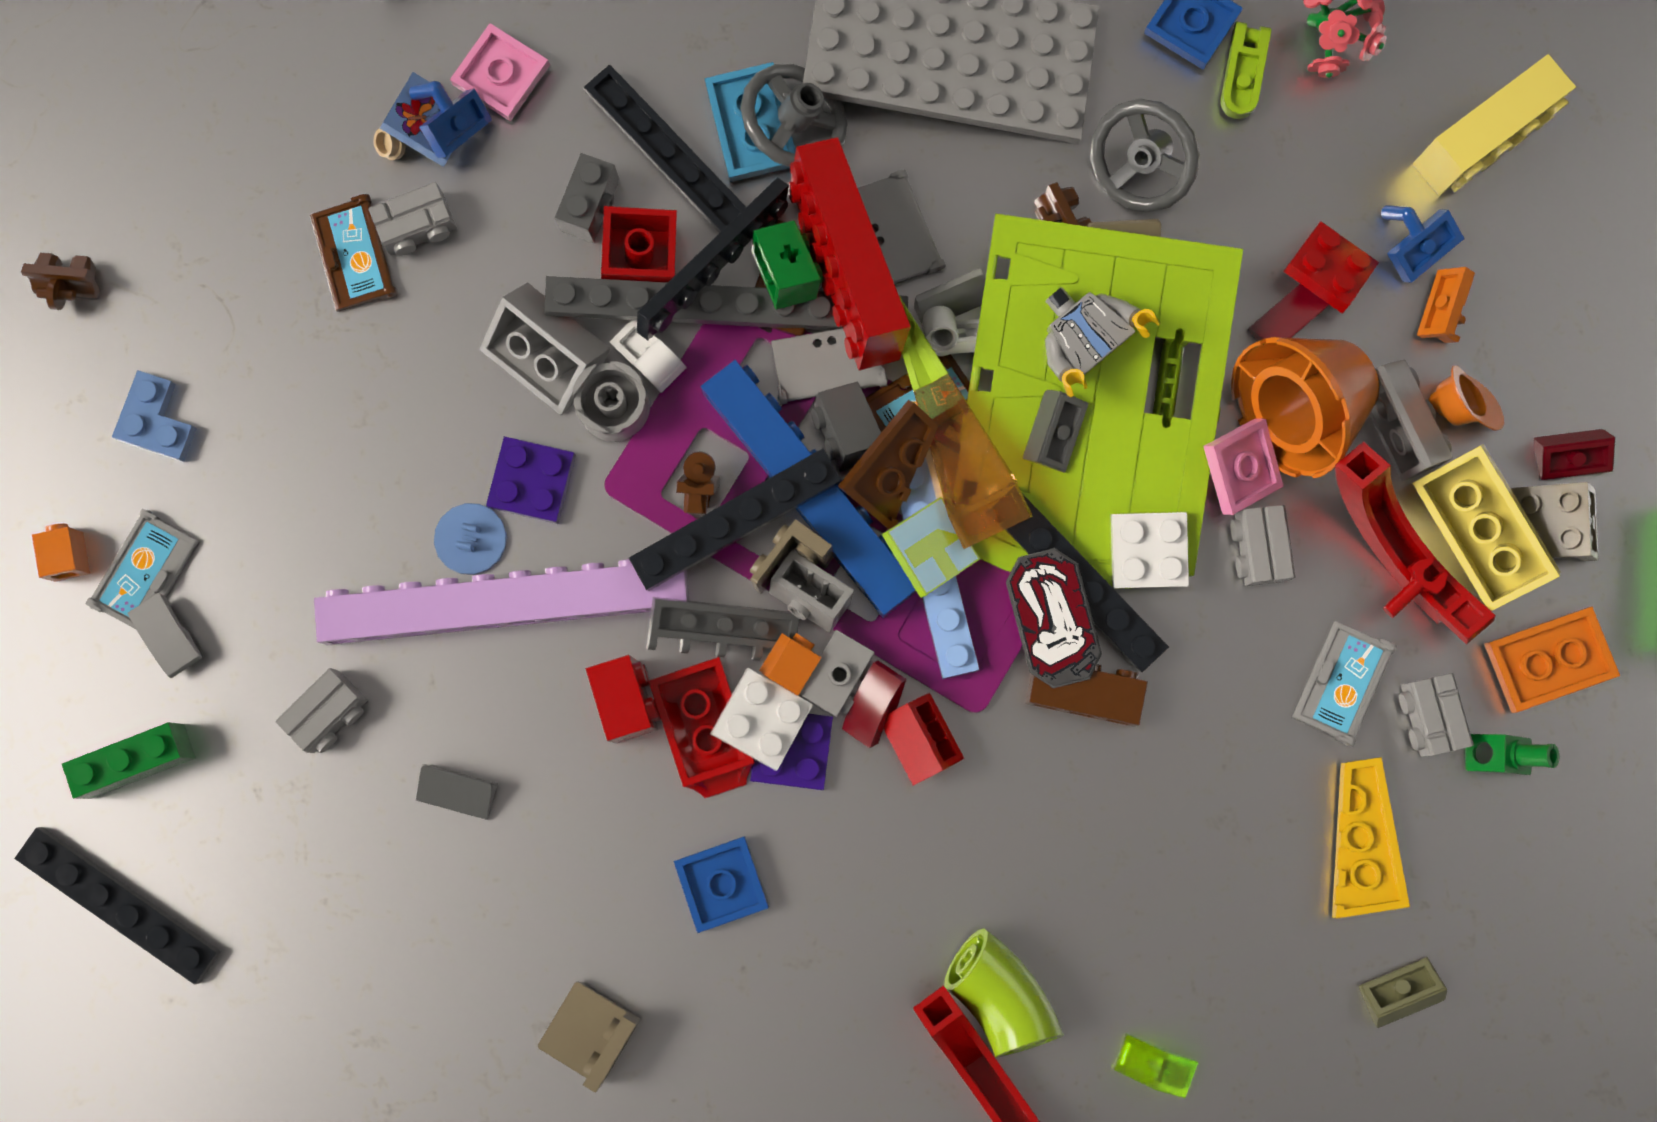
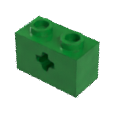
M795 220L754 230L751 252L775 309L817 299L819 285L823 282L822 270L818 262L813 263L809 254L810 245L805 233H800Z

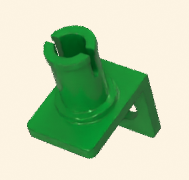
M1471 734L1474 746L1466 748V770L1475 772H1504L1531 775L1532 767L1556 768L1560 759L1559 750L1555 744H1532L1531 738L1506 734ZM1487 742L1492 747L1493 756L1488 763L1482 764L1476 758V749L1481 743Z

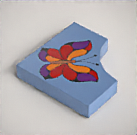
M412 72L380 129L444 167L451 154L447 157L437 158L419 128L438 113L440 109L433 97L413 100L410 97V87L429 82Z

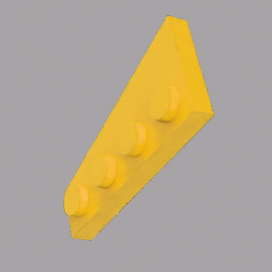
M1382 757L1341 763L1332 918L1337 919L1408 908L1410 903Z

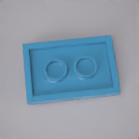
M773 62L704 78L730 182L790 168L774 162L755 146L744 128L740 110L746 85L757 72L774 65ZM765 84L757 94L755 112L759 126L771 141L781 125L778 118V109L781 102L768 84ZM791 136L783 150L795 154L796 149Z

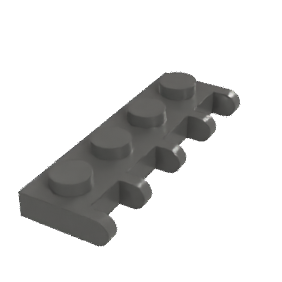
M653 597L647 650H656L658 637L680 639V653L686 654L689 653L691 640L717 643V657H725L727 644L752 646V660L760 661L763 647L773 648L782 633L793 639L794 635L798 633L799 618L789 611Z

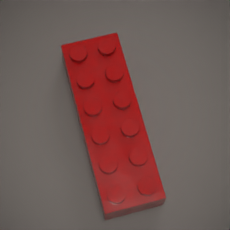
M835 137L797 146L794 162L790 163L792 177L791 182L787 183L789 185L788 196L792 204L797 203L800 211L798 213L799 225L802 233H808L810 238V254L813 263L818 262L821 267L823 291L826 296L831 295L834 303L833 316L837 327H843L846 335L844 339L846 353L849 359L855 360L859 371L899 361L911 326L839 138Z

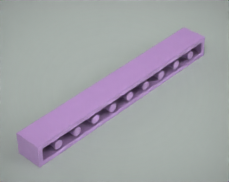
M629 559L618 561L619 567L604 568V563H589L582 565L581 571L568 572L567 567H550L545 569L546 574L531 576V571L520 570L509 572V578L495 579L494 574H481L472 576V582L458 583V578H442L436 580L435 586L422 587L421 582L400 583L399 589L385 591V586L382 585L363 587V593L349 594L347 589L326 591V597L314 598L316 637L318 643L334 645L651 612L653 597L689 601L687 570L650 591L645 589Z

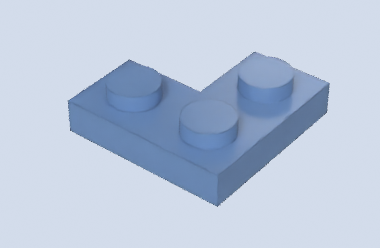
M137 370L112 438L184 462L197 428L164 417L176 386L175 383Z

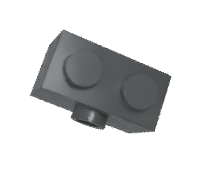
M583 153L580 154L555 215V220L561 232L591 243L595 242L603 222L604 206H613L614 192L620 180L614 164Z
M858 381L817 393L814 408L811 409V417L816 429H821L825 437L826 453L830 460H835L840 472L851 469L881 434Z

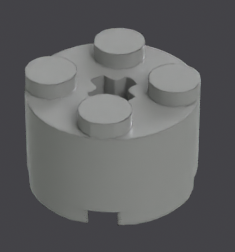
M618 361L594 364L586 368L574 384V409L585 428L595 437L605 441L623 442L635 435L646 423L650 411L649 395L640 376L630 366ZM607 398L612 400L617 398L619 402L615 406H607L605 400Z

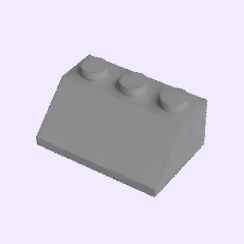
M526 283L502 297L479 350L557 413L562 415L573 404V387L579 375L591 365L604 363L610 348L572 317L545 316V296L532 285Z
M1405 359L1377 367L1375 370L1379 379V397L1370 413V417L1401 481L1408 480L1453 459L1450 440L1445 433L1440 432L1436 424L1435 410L1432 404L1424 399L1419 389L1420 381L1416 371L1408 366Z

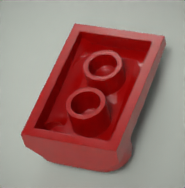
M720 657L648 680L683 787L690 788L701 794L704 798H708L747 785L749 772L755 763L754 759L710 734L732 695Z

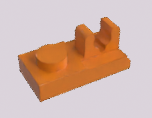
M1467 267L1437 270L1417 336L1420 338L1436 337L1444 343L1459 342L1460 337L1455 334L1457 325L1465 324L1466 318L1461 312L1463 306H1465L1475 272Z

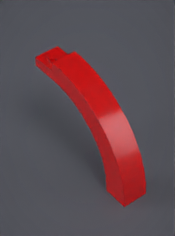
M1364 441L1335 464L1337 484L1350 516L1373 553L1402 588L1410 582L1411 578L1407 567L1416 560L1434 559V562L1423 573L1427 581H1431L1440 572L1448 573L1446 584L1438 594L1424 591L1419 593L1413 601L1437 624L1440 622L1444 623L1465 644H1468L1493 623L1496 615L1445 569L1410 524L1398 502L1392 485L1391 465Z
M944 985L913 1007V1010L933 1040L949 1059L993 1122H1040Z

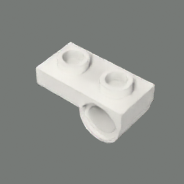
M934 306L925 312L921 331L937 356L974 353L979 318L955 320V315L950 308Z
M631 320L609 342L661 393L687 368L660 339L653 336L647 341L637 333V320Z

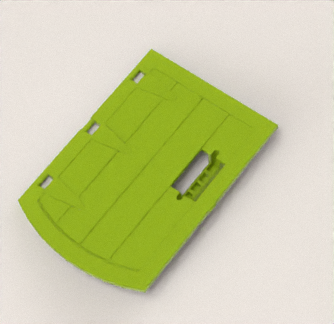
M995 213L950 510L981 560L1011 572L1018 557L1028 555L988 513L1016 486L1111 587V514L1187 512L1189 577L1195 575L1210 468L1203 446L1215 440L1217 422H1219L1220 402L1243 249ZM998 257L1010 260L1007 280L995 279ZM1061 287L1064 288L1075 303L1089 292L1094 295L1102 293L1127 301L1141 310H1152L1160 322L1159 326L1154 322H1148L1144 325L1150 333L1148 338L1142 337L1137 328L1133 327L1135 333L1084 375L1088 386L1086 389L1080 383L1071 385L1074 393L1073 397L1089 404L1066 473L1023 459L1044 392L1046 390H1055L1066 393L1063 382L1058 379L1048 366L1045 339L1048 335L1047 328L1058 318L1045 301ZM1156 337L1164 340L1153 412L1150 414L1144 413ZM1188 343L1201 344L1191 418L1174 417L1184 348ZM981 368L994 371L991 392L978 391ZM964 480L977 483L974 504L961 503ZM1113 588V589H1132V588Z

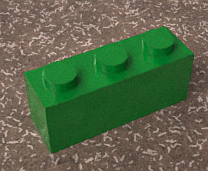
M167 722L61 763L72 798L93 799L196 759L185 724Z

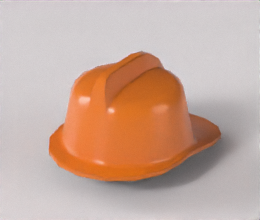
M1457 365L1452 366L1451 376L1439 383L1436 392L1428 398L1436 412L1446 418L1453 426L1480 422L1495 431L1501 430L1504 426L1502 409L1493 394L1483 384L1466 374Z

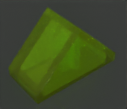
M1126 1033L1113 1069L1154 1090L1186 1098L1198 1062Z

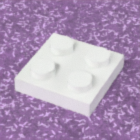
M1187 512L1111 514L1112 588L1189 586Z
M747 668L710 734L777 771L813 704Z

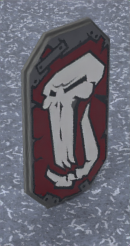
M1055 548L1018 557L1006 581V586L1029 673L1052 688L1090 679L1102 655L1078 563Z

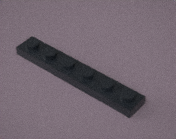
M610 64L584 86L585 93L719 233L746 208L739 198Z
M777 177L637 312V333L648 341L657 332L662 333L671 324L673 316L681 308L687 309L694 302L697 293L705 285L711 286L716 281L721 269L727 263L733 264L740 257L743 248L753 240L754 230L765 228L773 219L778 220L782 217L788 207L787 194L789 185Z
M824 448L632 555L629 557V560L645 589L650 591L840 484L842 480Z
M1016 486L988 511L1028 555L1055 548L1078 563L1094 624L1140 672L1143 673L1169 648Z
M36 827L14 858L194 985L202 981L222 952L43 827Z

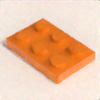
M1592 606L1484 644L1511 713L1529 709L1620 676Z

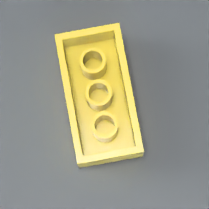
M1547 54L1436 137L1413 162V166L1438 196L1450 188L1455 193L1471 181L1472 177L1479 171H1485L1503 153L1514 149L1527 138V135L1534 130H1539L1552 120L1555 114L1569 104L1566 97L1576 86L1552 57Z
M1484 444L1412 483L1483 603L1490 611L1560 577L1561 571Z

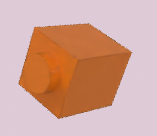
M60 523L46 526L45 532L32 534L39 578L57 582L90 574L84 533L82 531L70 528L68 524Z
M782 633L759 671L767 678L799 695L822 657L811 651L815 644L796 633L792 639Z

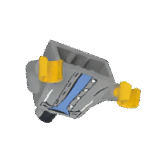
M1061 287L1045 301L1058 316L1047 328L1048 335L1045 339L1048 366L1058 379L1063 382L1066 394L1072 397L1074 393L1071 385L1080 383L1086 389L1088 386L1084 375L1135 333L1133 327L1137 328L1142 337L1148 338L1150 333L1144 325L1148 322H1154L1159 326L1160 322L1152 310H1141L1127 301L1102 293L1094 295L1089 292L1075 303L1064 288Z

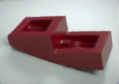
M879 660L875 661L853 698L854 703L845 717L842 730L868 748L879 744L887 716L890 712L897 709L907 679Z

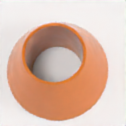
M1271 337L1251 344L1239 355L1232 372L1231 396L1232 400L1238 399L1242 418L1238 419L1240 426L1253 419H1266L1279 471L1295 478L1304 475L1312 476L1314 479L1334 470L1335 464L1347 454L1378 400L1379 379L1369 357L1351 342L1334 339Z

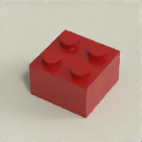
M604 206L601 279L668 283L675 276L677 210Z
M626 655L585 668L608 742L620 743L658 730L656 722L660 721L661 718L655 700L652 697H648L645 686H649L648 680H650L645 664H642L641 661H637L630 655Z

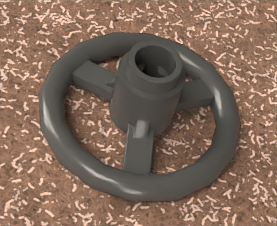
M774 64L757 72L746 85L743 92L740 110L744 128L755 146L774 162L790 167L791 162H794L795 154L783 150L784 146L793 132H804L810 125L832 130L831 138L838 137L841 146H843L848 123L842 101L824 98L819 87L812 83L798 84L791 90L784 79H795L803 82L805 68L795 64ZM765 84H768L781 102L778 109V118L781 125L771 141L759 126L755 112L757 94ZM823 100L829 106L831 113L822 111L824 106Z
M1136 99L1118 104L1101 118L1092 136L1090 160L1096 180L1110 198L1127 209L1153 212L1170 208L1187 195L1198 175L1200 152L1194 131L1180 113L1162 102ZM1144 114L1156 116L1173 128L1181 139L1185 154L1184 162L1171 156L1173 153V141L1168 133L1159 129L1148 130ZM1124 117H1127L1134 142L1131 143L1127 151L1128 162L1111 176L1104 157L1106 139L1112 127ZM1158 168L1179 178L1176 186L1164 195L1151 198L1135 196L1121 188L1137 172L1149 174Z

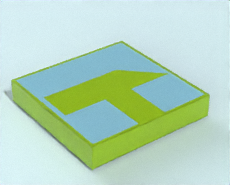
M942 496L881 534L920 598L928 595L980 560Z

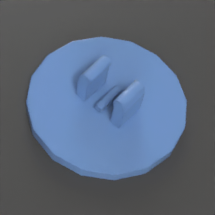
M465 503L451 508L441 517L435 529L434 546L439 559L447 568L460 574L476 575L488 571L500 561L506 549L507 533L503 521L492 509L481 504Z

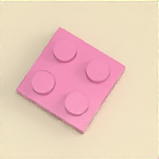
M489 23L450 78L452 85L463 92L475 88L485 106L511 122L549 68L550 63L542 55Z
M1253 419L1203 446L1222 514L1234 515L1284 487L1266 419Z

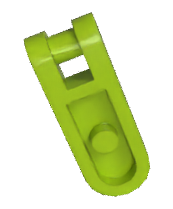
M1235 22L1221 94V108L1228 117L1233 119L1246 118L1257 106L1271 36V28L1260 26L1259 29L1247 27V23ZM1244 42L1254 43L1255 48L1243 46Z

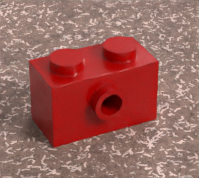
M930 692L888 714L883 729L913 786L965 759Z

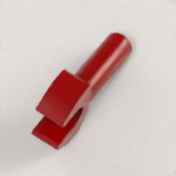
M1433 558L1416 560L1407 567L1411 575L1410 582L1383 607V610L1390 617L1394 618L1419 593L1428 591L1431 594H1438L1444 588L1448 575L1447 572L1438 573L1431 581H1427L1424 578V570L1434 562Z

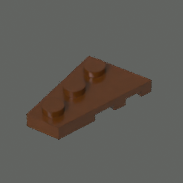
M908 400L840 482L838 487L888 530L898 523V520H896L903 501L907 502L912 490L909 486L917 468L922 467L939 425L919 406Z

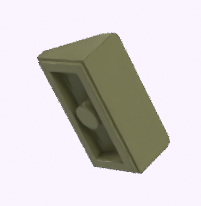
M1428 957L1359 985V990L1377 1028L1438 1004L1446 999L1447 994L1446 986Z

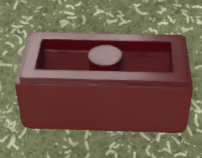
M1299 284L1247 330L1258 341L1271 337L1293 338L1322 313L1329 304Z
M1604 429L1535 437L1533 446L1539 479L1548 480L1612 472L1616 437Z

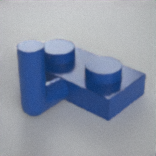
M438 81L415 85L409 89V95L413 100L433 97L440 109L438 113L419 127L437 158L447 157L492 121L475 88L466 90L453 101H451L444 87Z
M1386 205L1381 210L1383 219L1403 221L1410 233L1387 253L1403 282L1412 283L1465 239L1449 210H1438L1423 224L1412 207Z

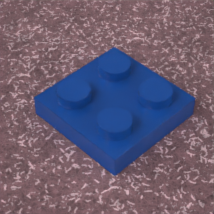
M1164 0L1147 25L1144 34L1204 70L1241 14L1243 8L1231 0Z
M745 836L673 861L697 933L769 908Z

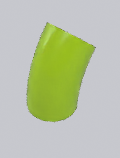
M985 928L972 934L953 958L945 976L944 986L976 1018L991 1044L995 1057H1004L1022 1052L1064 1036L1056 1014L1045 993L1021 960Z

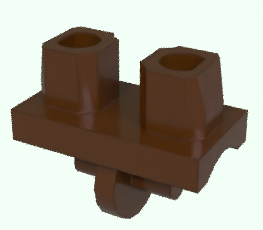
M1058 182L1047 186L1045 193L1034 201L1037 206L1034 212L1038 220L1087 226L1091 223L1090 218L1086 216L1076 219L1072 212L1079 205V197L1074 187L1060 188Z
M40 252L34 264H23L21 273L29 279L33 293L36 294L37 298L46 299L48 307L52 310H62L66 300L75 301L76 297L98 298L100 289L94 280L96 267L88 256L75 255L72 258L70 267H63V263L58 256L53 253Z
M699 451L687 457L683 466L684 474L677 481L676 493H685V513L706 514L707 508H710L711 495H714L720 486V476L714 475L716 470L714 459L708 453Z

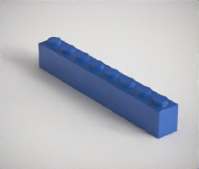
M734 360L701 385V389L706 399L767 475L771 478L817 452L816 449L809 452L801 442L805 437L798 426L792 420L786 423L780 416L779 412L782 408L777 400L770 393L764 396L756 384L760 381L748 365L742 368ZM838 485L795 508L811 530L832 545L833 556L882 618H885L917 592L899 562L892 555L893 552L883 536H877L869 526L873 523L871 517L860 505L854 508L846 498L848 495Z

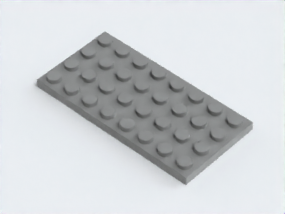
M816 0L803 83H812L819 87L824 98L1079 144L1082 139L1100 6L1070 0Z

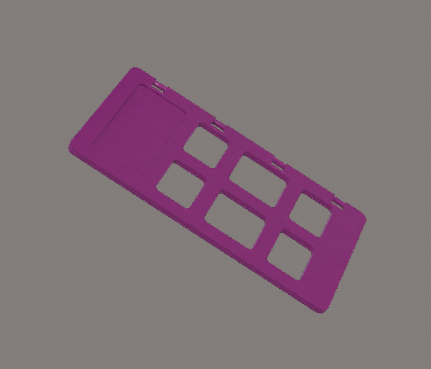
M702 324L680 359L687 368L662 393L658 394L650 407L646 423L631 437L606 477L604 486L607 494L670 533L695 521L697 518L685 513L682 509L662 497V492L702 430L712 432L749 456L747 463L721 505L766 481L769 477L706 399L701 385L734 360L741 366L758 340H764L772 345V340L795 336L775 329L768 333L755 326ZM805 330L804 335L811 334ZM888 379L887 385L893 381ZM869 387L862 389L864 396L867 397L883 387ZM816 397L787 402L788 404L781 406L782 410L779 414L786 423L792 420L799 428L816 401ZM952 418L938 426L933 440L959 455L960 445L943 436L948 426L962 433L963 423ZM964 480L961 503L974 504L977 483ZM952 492V494L950 495L949 499H948L947 502H946V505L948 506V508H949L950 510H951V503H952L953 492ZM849 495L846 497L854 508L859 506ZM868 513L873 520V523L869 525L880 533L888 530ZM898 513L896 517L898 523L903 521L902 515L900 513ZM735 542L710 557L750 580L753 576L750 569L760 556ZM835 558L832 559L826 569L819 564L816 565L833 577L840 568V564ZM981 559L956 575L979 667L978 671L942 679L923 599L920 598L917 592L885 618H882L879 614L874 621H867L847 609L833 628V631L838 630L872 650L876 657L971 713L981 712L988 706L1022 648L1006 586V581L1011 572L1002 570ZM770 583L765 589L768 592L770 589Z

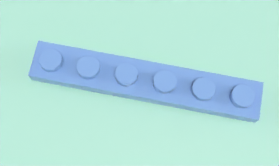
M926 457L922 467H918L909 486L912 490L907 502L903 501L900 510L903 520L936 500ZM954 576L928 595L922 597L942 679L979 670L957 579Z

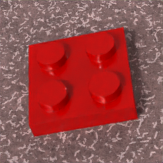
M1320 221L1283 272L1343 314L1379 262Z

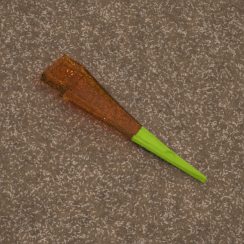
M900 298L911 326L902 352L917 405L939 425L930 445V451L948 517L963 549H967L1033 517L1017 484L1018 481Z

